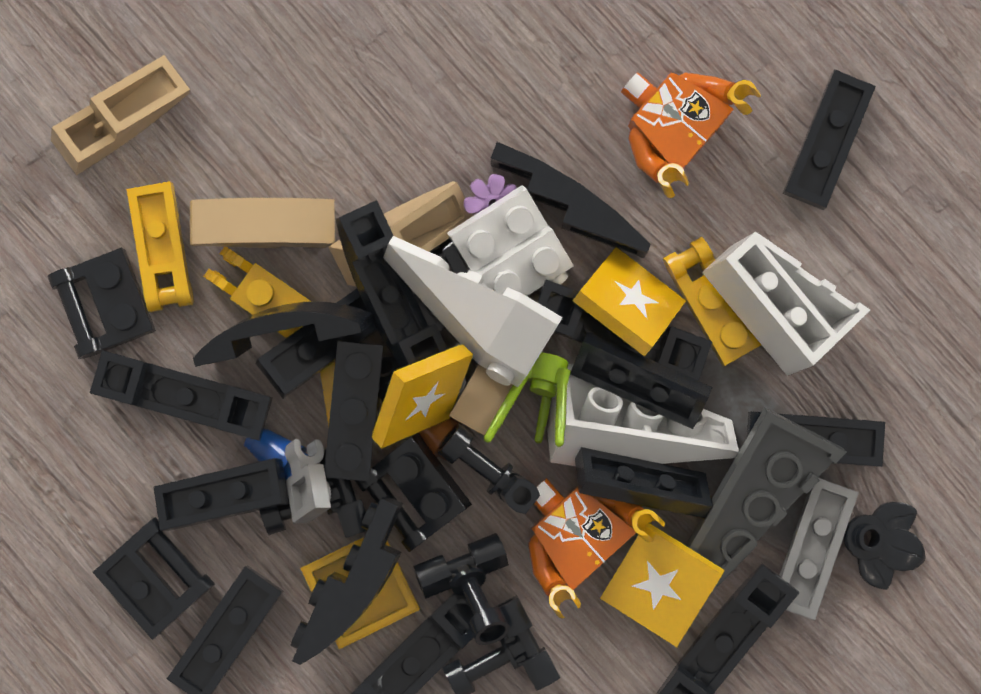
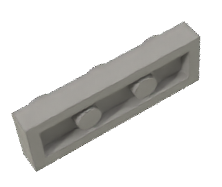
M818 478L820 481L807 493L779 574L782 579L799 591L797 597L786 610L812 620L816 619L859 494L857 491Z

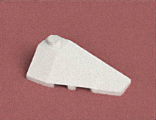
M395 236L388 243L383 258L455 339L473 353L472 358L480 366L487 369L486 374L502 385L509 386L513 384L519 387L563 317L509 287L506 288L503 294L489 289L483 283V276L471 270H468L467 273L459 272L457 274L449 271V265L441 257Z
M568 364L567 369L572 370L574 364ZM573 375L569 376L567 384L564 444L561 447H557L555 445L556 396L552 397L547 427L551 463L575 466V458L581 447L660 464L736 458L739 452L731 419L703 409L694 429H691Z

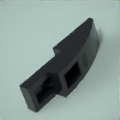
M388 496L381 498L379 504L371 502L361 524V527L367 530L361 547L356 544L352 546L343 567L344 570L350 572L348 577L334 572L327 577L326 581L319 579L314 587L308 604L315 608L309 622L301 621L294 634L291 646L297 650L292 662L301 665L321 653L342 636L364 614L378 596L392 574L402 553L386 545L403 505L402 502Z

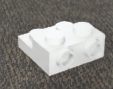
M523 185L447 232L468 269L482 275L483 283L489 289L501 294L509 287L529 297L528 295L543 286L545 280L561 285L568 278L566 271L574 267L553 229L548 226L528 190Z

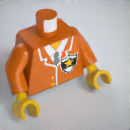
M637 72L621 91L623 95L640 108L631 118L628 125L631 130L628 139L637 167L661 185L666 197L673 198L675 194L670 184L674 181H682L686 186L689 185L683 169L732 113L734 109L729 105L734 103L742 114L748 115L752 112V108L743 99L749 95H755L760 98V92L749 80H741L734 83L715 76L687 72L681 75L671 72L660 86L656 88Z
M547 478L536 487L540 496L534 505L544 516L531 527L534 535L530 538L528 547L533 574L549 597V604L555 614L561 619L565 618L559 610V606L567 599L573 600L579 609L581 603L573 590L636 533L647 542L654 541L645 533L648 523L657 521L664 527L665 522L654 511L644 509L641 505L579 493L578 486L563 497Z

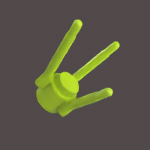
M541 352L519 387L514 385L511 387L484 435V441L487 443L492 441L522 388L528 381L531 383L529 390L542 396L534 441L537 444L543 441L552 397L556 396L555 445L557 447L563 446L567 384L571 370L567 369L569 362L557 355Z

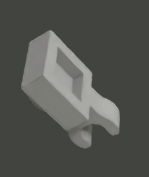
M294 439L285 448V456L290 464L292 476L286 480L293 523H310L331 508V488L326 481L324 465L318 464L324 456V447L320 440H314L306 446L308 456L301 450L300 439Z

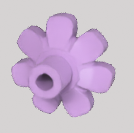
M498 174L490 175L488 185L481 179H475L470 184V189L475 196L464 199V209L468 213H475L474 215L517 189L514 184L504 186L505 179Z

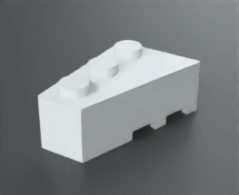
M754 232L731 245L702 273L788 376L814 366L870 309L860 302L852 303L835 291V285L826 279L818 280L800 267L802 264L800 261L757 232Z

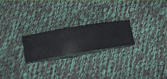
M496 142L491 156V166L530 180L527 190L533 200L566 211L561 229L614 248L617 247L622 251L642 258L646 256L651 244L603 200L577 181L541 160Z

